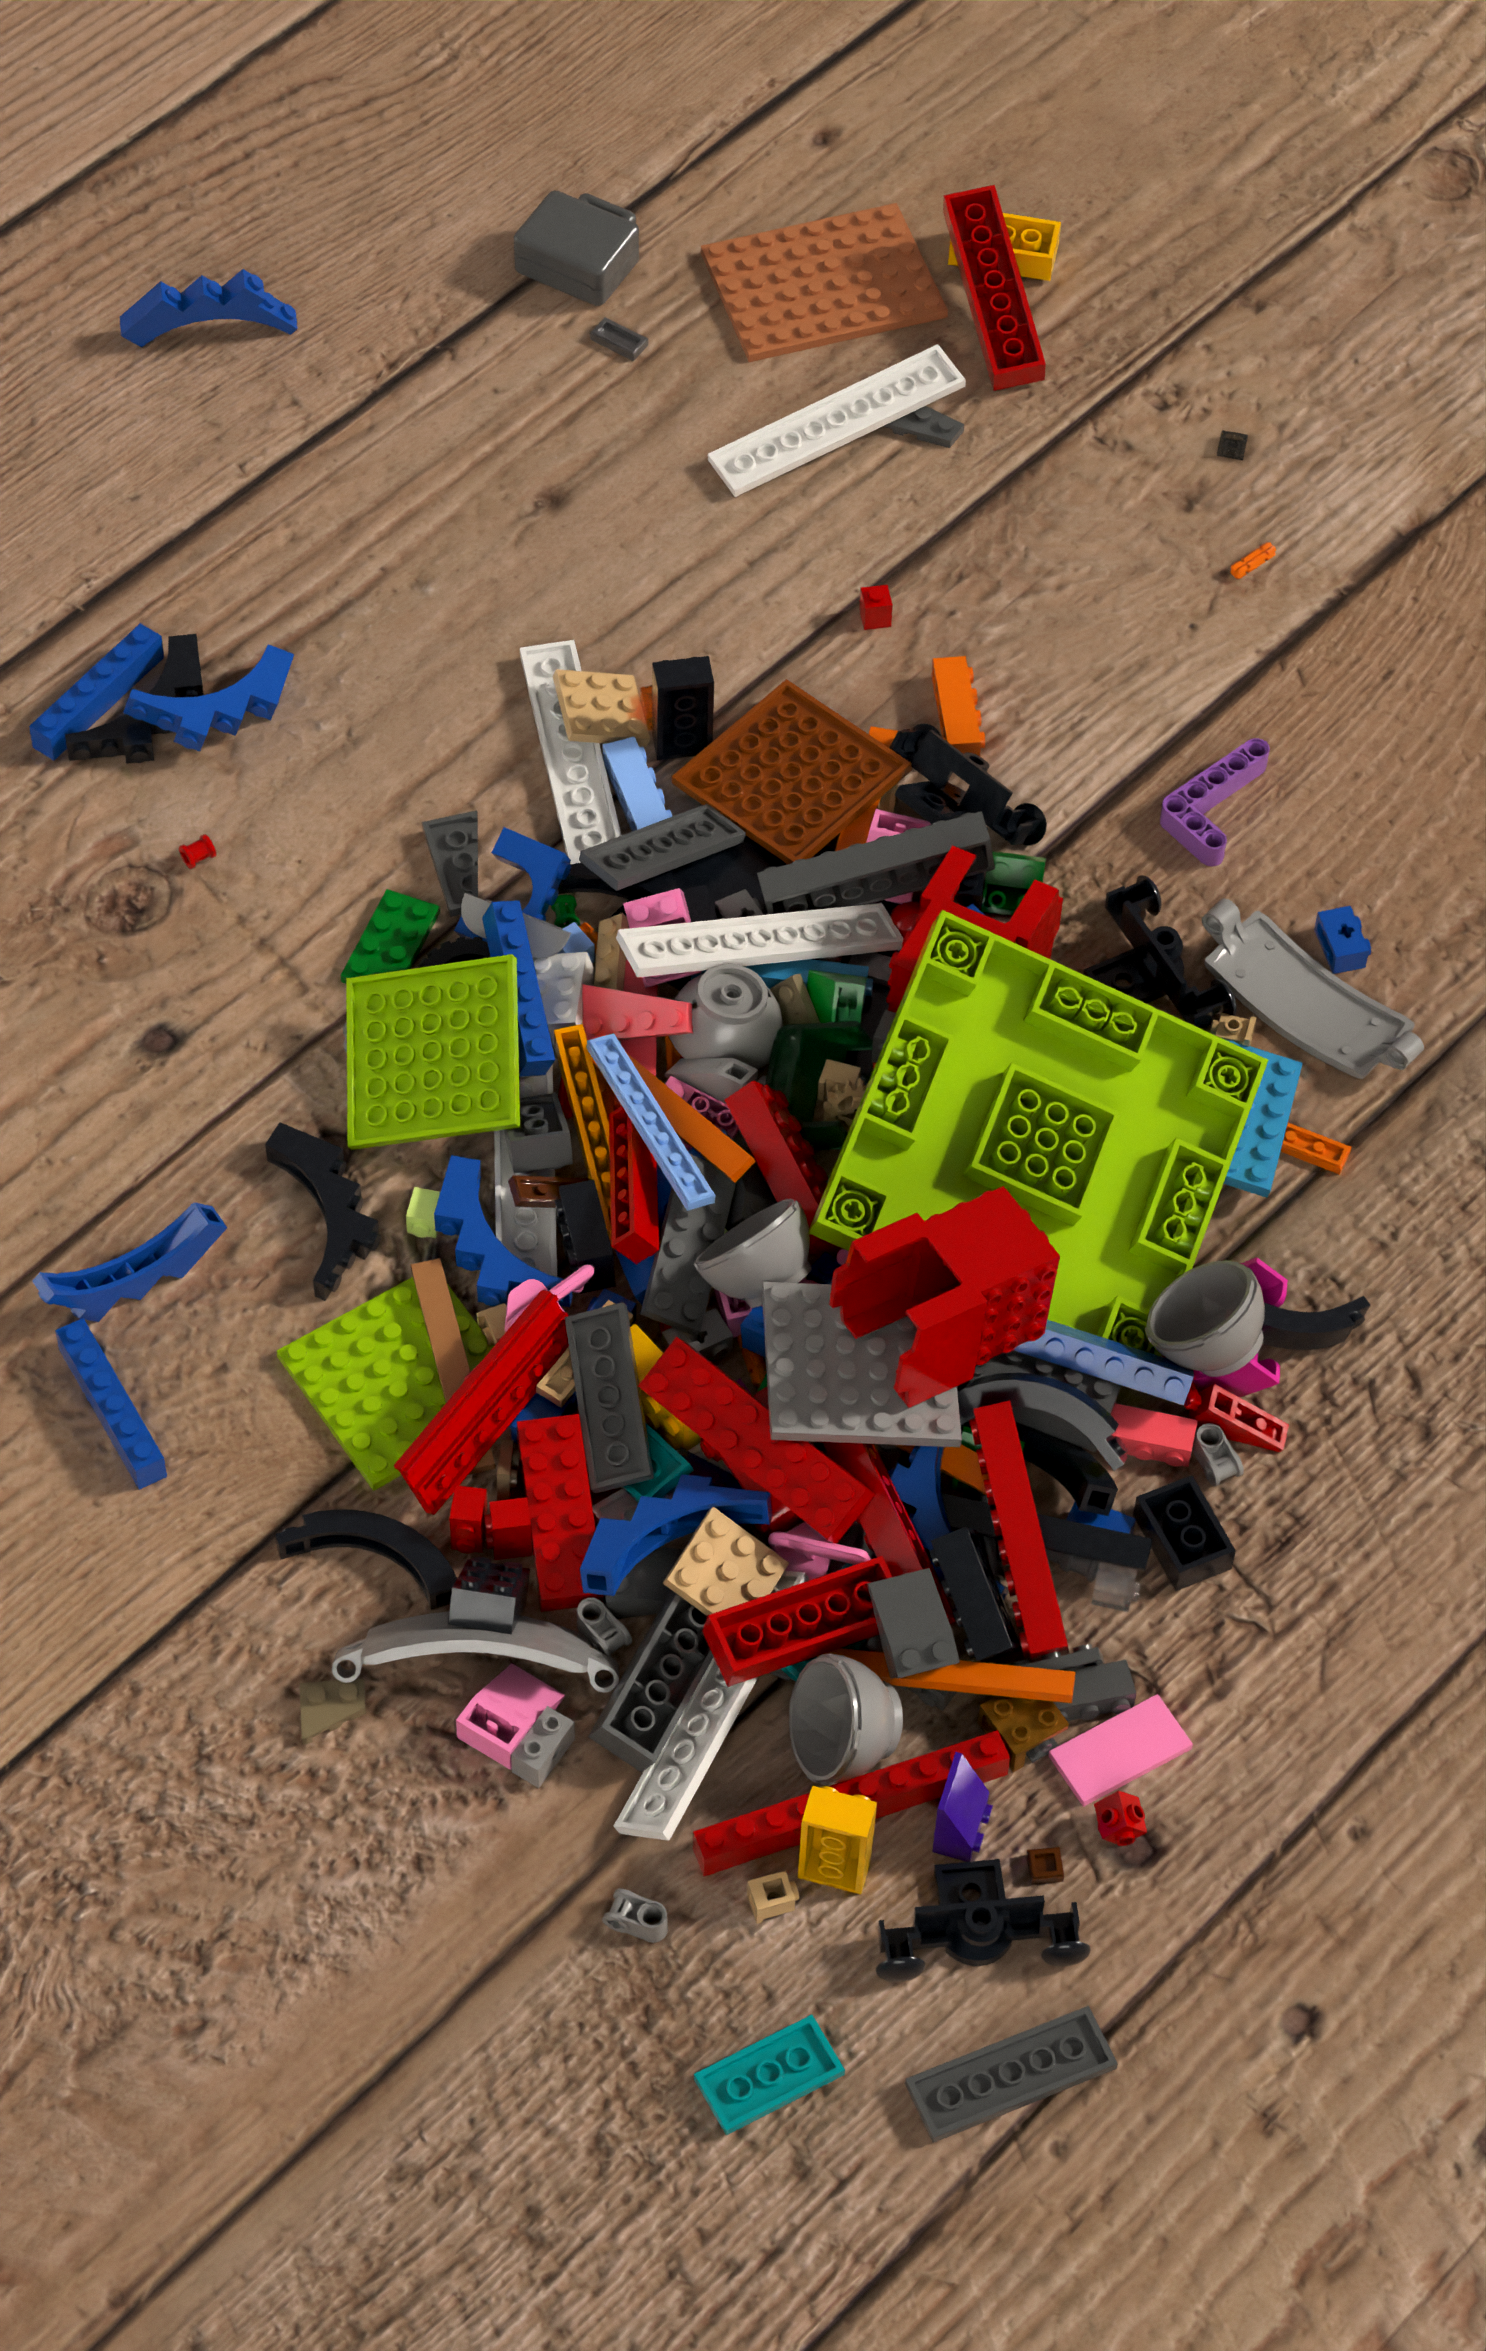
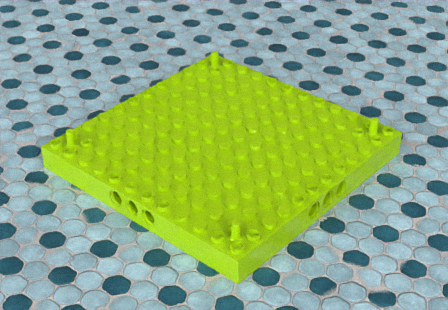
M942 910L932 923L809 1228V1234L849 1251L852 1241L918 1212L922 1219L926 1221L934 1214L944 1213L953 1209L961 1202L971 1201L980 1197L986 1191H993L1004 1186L1020 1207L1028 1211L1032 1222L1047 1235L1049 1243L1060 1255L1047 1320L1161 1356L1145 1333L1144 1328L1147 1327L1149 1311L1154 1301L1166 1287L1180 1277V1275L1193 1268L1268 1059Z

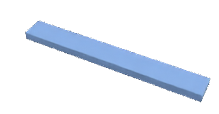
M615 1034L587 1040L586 1048L685 1209L688 1211L715 1203L714 1192Z

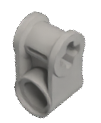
M1211 1423L1200 1426L1194 1440L1193 1453L1203 1468L1209 1483L1215 1487L1226 1478L1234 1475L1236 1477L1242 1476L1244 1472L1242 1462L1228 1442L1223 1430ZM1203 1441H1211L1214 1445H1207Z
M586 1598L579 1603L577 1608V1629L579 1633L584 1634L590 1639L593 1649L611 1657V1654L623 1645L629 1646L632 1643L631 1635L626 1627L613 1616L603 1602L596 1598ZM587 1615H595L598 1617V1619L590 1621L585 1619L584 1617Z
M618 1888L615 1890L613 1895L615 1900L612 1907L602 1918L606 1926L617 1932L627 1933L647 1942L655 1943L665 1938L668 1932L666 1909L661 1903L638 1896L626 1889ZM649 1919H658L660 1921L656 1925L645 1923Z

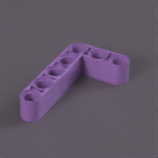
M1259 738L1248 740L1163 799L1160 825L1203 864L1207 866L1221 864L1224 859L1227 843L1226 835L1203 814L1266 770L1270 751L1269 744Z

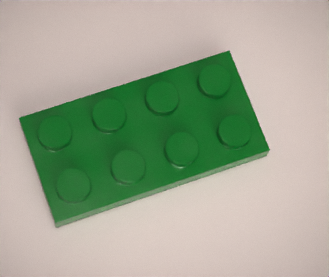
M386 889L340 975L341 982L346 984V978L411 969L440 914V906Z

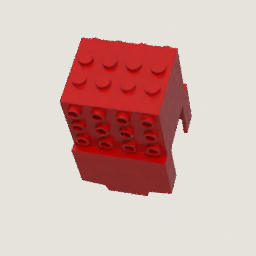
M952 845L921 895L920 912L915 921V928L913 931L909 930L906 933L902 942V949L900 952L896 951L890 960L889 968L892 969V973L888 980V986H891L886 999V1003L889 1004L888 1010L897 1013L932 923L942 910L1050 959L1054 938L1060 928L1063 898L1059 896V889L1034 879L1010 921L1003 923L954 902V897L960 887V883L976 859V855Z
M1002 1186L993 1191H986L980 1197L971 1201L961 1202L953 1209L944 1213L934 1214L926 1221L917 1212L852 1241L846 1262L833 1272L829 1305L832 1308L840 1307L841 1321L855 1339L906 1316L917 1328V1332L911 1349L899 1356L895 1385H893V1389L906 1406L910 1408L973 1379L976 1365H983L991 1358L1001 1353H1009L1017 1346L1028 1341H1035L1045 1334L1060 1255L1049 1243L1047 1235L1032 1222L1028 1211L1022 1209L1007 1189Z

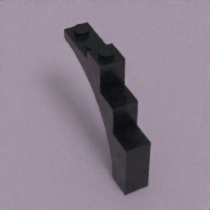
M196 634L168 637V656L165 667L155 687L149 694L175 698L204 695ZM124 714L96 728L65 734L69 761L125 755L126 764L154 761L152 734H167L172 731L163 730L154 724L137 720L130 715Z
M583 863L571 864L567 878L561 880L557 890L559 891L558 894L574 892L603 893L633 901L677 889L672 870L616 891ZM706 885L682 889L691 922L718 920Z
M279 1122L265 1144L267 1161L287 1171L303 1184L316 1200L325 1218L327 1244L323 1261L313 1279L315 1297L326 1301L330 1293L338 1289L342 1274L346 1268L350 1269L356 1256L365 1260L371 1250L375 1251L381 1241L378 1220L359 1213L364 1202L361 1196V1185L342 1177L346 1168L343 1148Z

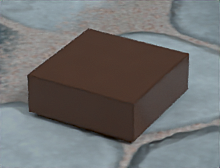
M1060 1847L1027 1850L1026 1856L1031 1885L1064 1882Z

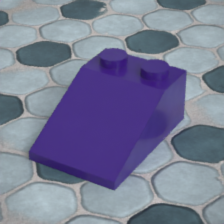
M955 1752L938 1806L932 1852L970 1862L973 1851L980 1852L984 1834L979 1832L982 1823H989L993 1805L988 1804L989 1790L964 1755L959 1752Z

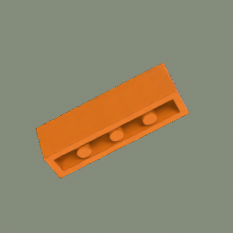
M966 656L933 658L931 678L942 738L963 754L969 752L980 756L981 748H985L984 731H979V727H981V712L975 709L978 698L976 688L971 687V684L974 682L973 668L968 667Z

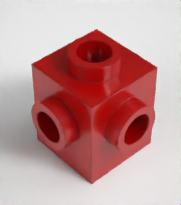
M1118 1790L1094 1803L1098 1820L1097 1827L1103 1840L1115 1843L1118 1846H1128L1133 1844L1136 1838L1147 1833L1144 1821L1145 1813L1141 1807L1139 1797Z

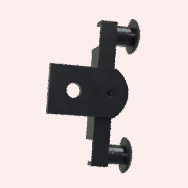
M918 724L912 730H898L889 748L911 762L912 768L929 781L899 785L895 796L928 822L933 824L940 820L955 819L966 813L982 811L985 824L1011 845L1023 844L1030 846L1042 840L1047 828L1046 817L1043 811L1031 803L1020 804L1014 810L1010 806H1006L1013 792L987 773L989 764L986 760L973 753H961L944 740L940 732L930 724ZM952 773H955L970 785L966 792L948 782Z
M1140 875L1137 878L1136 884L1126 888L1122 886L1106 894L1105 908L1133 946V949L1084 969L1083 975L1146 1004L1167 995L1184 1020L1200 1029L1211 1025L1212 1016L1219 1013L1235 1016L1236 1000L1230 987L1222 980L1213 979L1210 988L1199 992L1196 986L1188 987L1187 981L1183 977L1184 964L1181 959L1183 942L1178 932L1168 926H1160L1151 931L1142 920V910L1146 909L1151 915L1156 916L1162 907L1160 892L1156 884L1149 877ZM1121 979L1127 980L1130 985L1122 987L1116 981Z
M1000 1859L934 1865L939 1905L915 1907L912 1927L885 1929L884 1920H879L880 1953L885 1952L886 1961L876 1967V1973L881 1979L889 1982L909 1981L918 1977L924 1971L925 1962L914 1957L913 1950L945 1947V1952L949 1956L963 1964L984 1966L994 1963L1003 1957L1010 1949L1013 1940L1050 1937L1051 1946L1042 1951L1041 1957L1044 1962L1056 1967L1076 1965L1084 1961L1091 1951L1088 1944L1079 1941L1080 1921L1077 1902L1071 1903L1070 1912L1043 1915L1044 1895L1006 1899ZM966 1889H975L979 1892L980 1898L975 1901H968L963 1897L962 1892Z

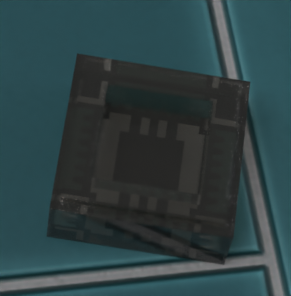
M1222 430L1217 456L1243 460L1248 435Z

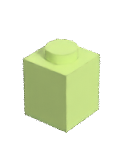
M414 1187L406 1214L407 1233L421 1238H437L438 1231H435L434 1213L440 1191Z

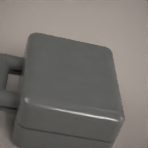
M551 191L514 235L515 270L518 273L595 306H601L609 299L639 261V227L636 224L635 214L588 193L580 195L577 199L560 191Z

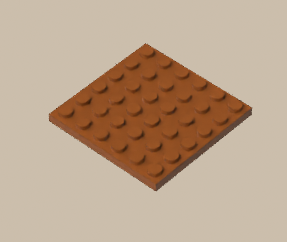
M786 679L671 776L674 786L700 804H709L746 832V836L786 864H791L798 859L812 858L912 771V763Z

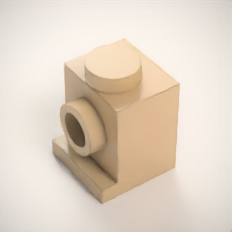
M1221 1013L1220 1020H1213L1210 1033L1249 1047L1254 1034L1256 1017L1251 1016L1250 1019Z
M827 1059L818 1082L817 1099L823 1100L828 1092L836 1093L835 1084L845 1087L846 1079H849L852 1084H856L858 1078H860L861 1068Z
M505 1303L476 1313L477 1324L482 1329V1334L486 1336L488 1346H495L506 1333L504 1327L507 1306Z
M786 1870L747 1882V1897L756 1924L762 1923L763 1919L795 1911V1901L799 1900V1893L795 1881L789 1882Z

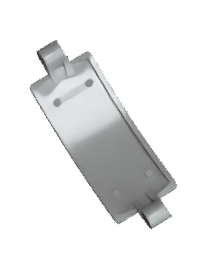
M1223 898L1202 917L1204 928L1219 944L1206 957L1204 963L1206 968L1216 979L1225 982L1232 990L1234 996L1258 1018L1312 1056L1353 1077L1363 1079L1379 1063L1404 1070L1424 1050L1421 1039L1411 1032L1415 1026L1414 1022L1406 1016L1369 998L1336 977L1301 949L1262 912L1255 911L1241 923L1238 907L1229 899Z
M449 1612L419 1615L373 1627L368 1630L366 1639L339 1649L331 1669L336 1679L348 1683L357 1679L363 1664L376 1665L439 1653H489L521 1658L569 1672H588L593 1688L603 1693L615 1689L620 1673L619 1664L615 1659L590 1648L589 1638L569 1628L520 1616L512 1634L448 1625ZM350 1660L354 1663L355 1668L346 1670L341 1667L339 1662ZM608 1670L613 1674V1677L603 1680L597 1676V1672Z

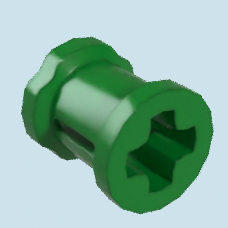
M565 894L557 897L555 903L551 906L556 915L554 925L565 928L575 922L580 926V919L575 913L577 902L574 896Z

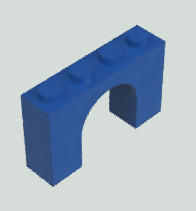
M503 827L491 853L497 860L529 874L533 887L532 896L527 906L522 910V913L546 922L545 914L549 905L552 906L558 897L559 891L557 889L561 880H565L570 872L571 860L564 852ZM461 915L454 931L460 937H465V940H473V937H480L468 929ZM481 937L482 941L487 942L486 938Z

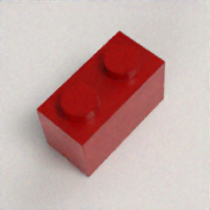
M455 1485L449 1517L451 1549L466 1554L473 1552L483 1553L485 1542L484 1515L488 1514L487 1489Z
M527 1497L489 1502L490 1514L484 1515L485 1539L487 1549L493 1548L494 1560L532 1556L531 1521Z

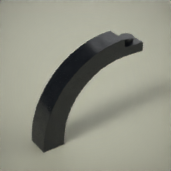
M1362 1296L1334 1309L1319 1312H1298L1279 1308L1264 1302L1265 1318L1262 1326L1264 1336L1262 1344L1289 1350H1312L1345 1342L1352 1329L1357 1328L1365 1321L1364 1315L1371 1305Z
M1001 1373L974 1379L957 1387L960 1425L975 1417L973 1409L1010 1400L1012 1407L1034 1408L1046 1411L1077 1427L1095 1445L1114 1471L1124 1465L1128 1457L1126 1455L1127 1448L1122 1440L1117 1436L1113 1437L1111 1435L1119 1425L1117 1421L1096 1400L1067 1383L1037 1374Z
M969 1421L961 1425V1435L964 1426L971 1428ZM1015 1422L1019 1439L1025 1442L1024 1460L1041 1468L1063 1485L1075 1500L1078 1510L1109 1516L1118 1488L1108 1471L1082 1447Z
M347 1509L325 1510L302 1515L304 1526L298 1528L289 1527L275 1534L280 1560L314 1550L333 1547H350L371 1551L394 1561L404 1568L421 1587L431 1610L451 1603L452 1587L457 1577L449 1562L426 1537L395 1519L367 1511Z

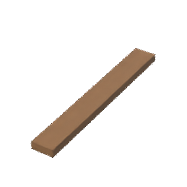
M438 1258L410 1265L443 1395L447 1403L465 1381L464 1378L470 1373V1368L441 1259ZM491 1448L468 1475L495 1469Z

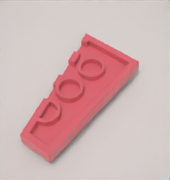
M582 984L583 1027L587 1040L613 1033L619 1041L693 1033L691 1003Z

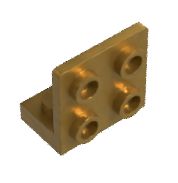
M995 1696L981 1704L979 1709L978 1724L985 1734L996 1730L999 1731L1010 1756L1009 1768L1012 1772L1024 1767L1027 1751L1067 1730L1069 1726L1068 1721L1053 1701Z

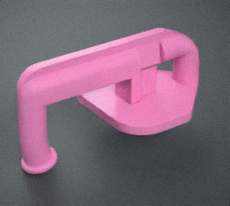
M588 1264L582 1266L550 1290L542 1282L535 1279L526 1280L508 1294L505 1332L540 1291H550L552 1294L557 1295L558 1301L571 1292L580 1293L584 1285L594 1274L593 1266Z
M806 1522L788 1532H773L768 1537L771 1549L789 1562L785 1571L805 1572L810 1580L826 1575L831 1559L855 1565L871 1560L865 1550L833 1543Z

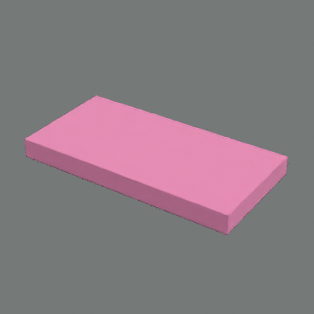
M1157 1694L1050 1750L1048 1756L1084 1807L1190 1751L1193 1743Z

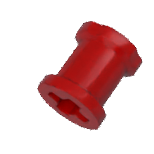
M206 834L201 835L199 840L188 846L183 844L179 847L180 856L189 869L195 868L196 863L208 857L214 858L217 855L212 841Z

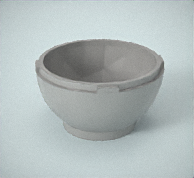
M735 964L715 966L690 980L675 997L674 1000L691 1004L697 1002V1008H692L693 1033L669 1036L675 1049L683 1058H735L759 1069L772 1062L778 1054L783 1036V1019L780 1006L763 979L751 969Z
M791 1198L785 1199L745 1219L715 1240L697 1257L694 1262L696 1271L714 1289L727 1296L745 1300L750 1308L763 1305V1282L799 1283L812 1270V1266L808 1261L810 1249L809 1224L801 1204Z
M1229 1260L1214 1261L1195 1267L1175 1279L1154 1301L1148 1314L1147 1327L1144 1328L1147 1338L1160 1354L1179 1366L1201 1371L1203 1374L1211 1377L1224 1376L1235 1372L1254 1358L1263 1343L1262 1326L1265 1318V1305L1261 1286L1253 1271L1238 1262Z
M823 1654L807 1663L795 1683L789 1706V1730L796 1760L804 1773L807 1774L806 1777L815 1783L833 1784L859 1777L873 1768L881 1759L889 1757L895 1751L900 1741L903 1712L898 1693L891 1684L882 1681L877 1674L863 1663L843 1655Z

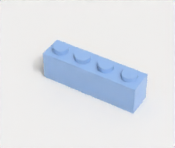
M635 736L603 744L605 769L631 831L633 832L673 817L670 809L666 810L664 807L665 798L661 788H656L654 770L652 767L648 768L645 749L643 746L639 747Z

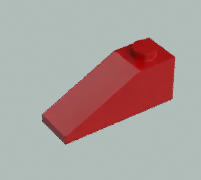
M1212 1384L1199 1392L1202 1404L1195 1411L1190 1409L1188 1417L1198 1420L1197 1428L1207 1423L1215 1424L1223 1430L1228 1440L1276 1452L1284 1450L1289 1424L1216 1384Z

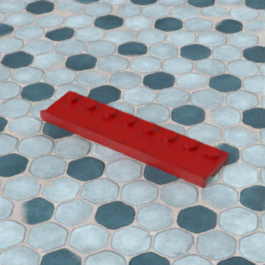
M546 1290L538 1293L394 1464L395 1469L399 1470L426 1513L432 1515L437 1513L454 1492L455 1485L459 1486L536 1394V1385L569 1347L565 1317L568 1314L559 1307L557 1295Z

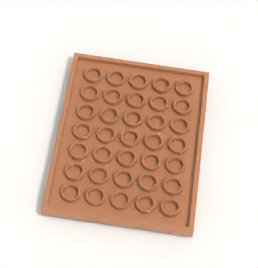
M897 203L701 246L702 258L748 362L948 317V309Z

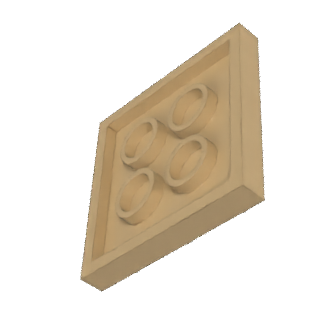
M555 670L553 680L568 741L606 744L635 736L639 746L647 747L650 736L634 675Z
M712 1507L705 1515L663 1581V1584L708 1616L771 1594L789 1562L715 1507Z

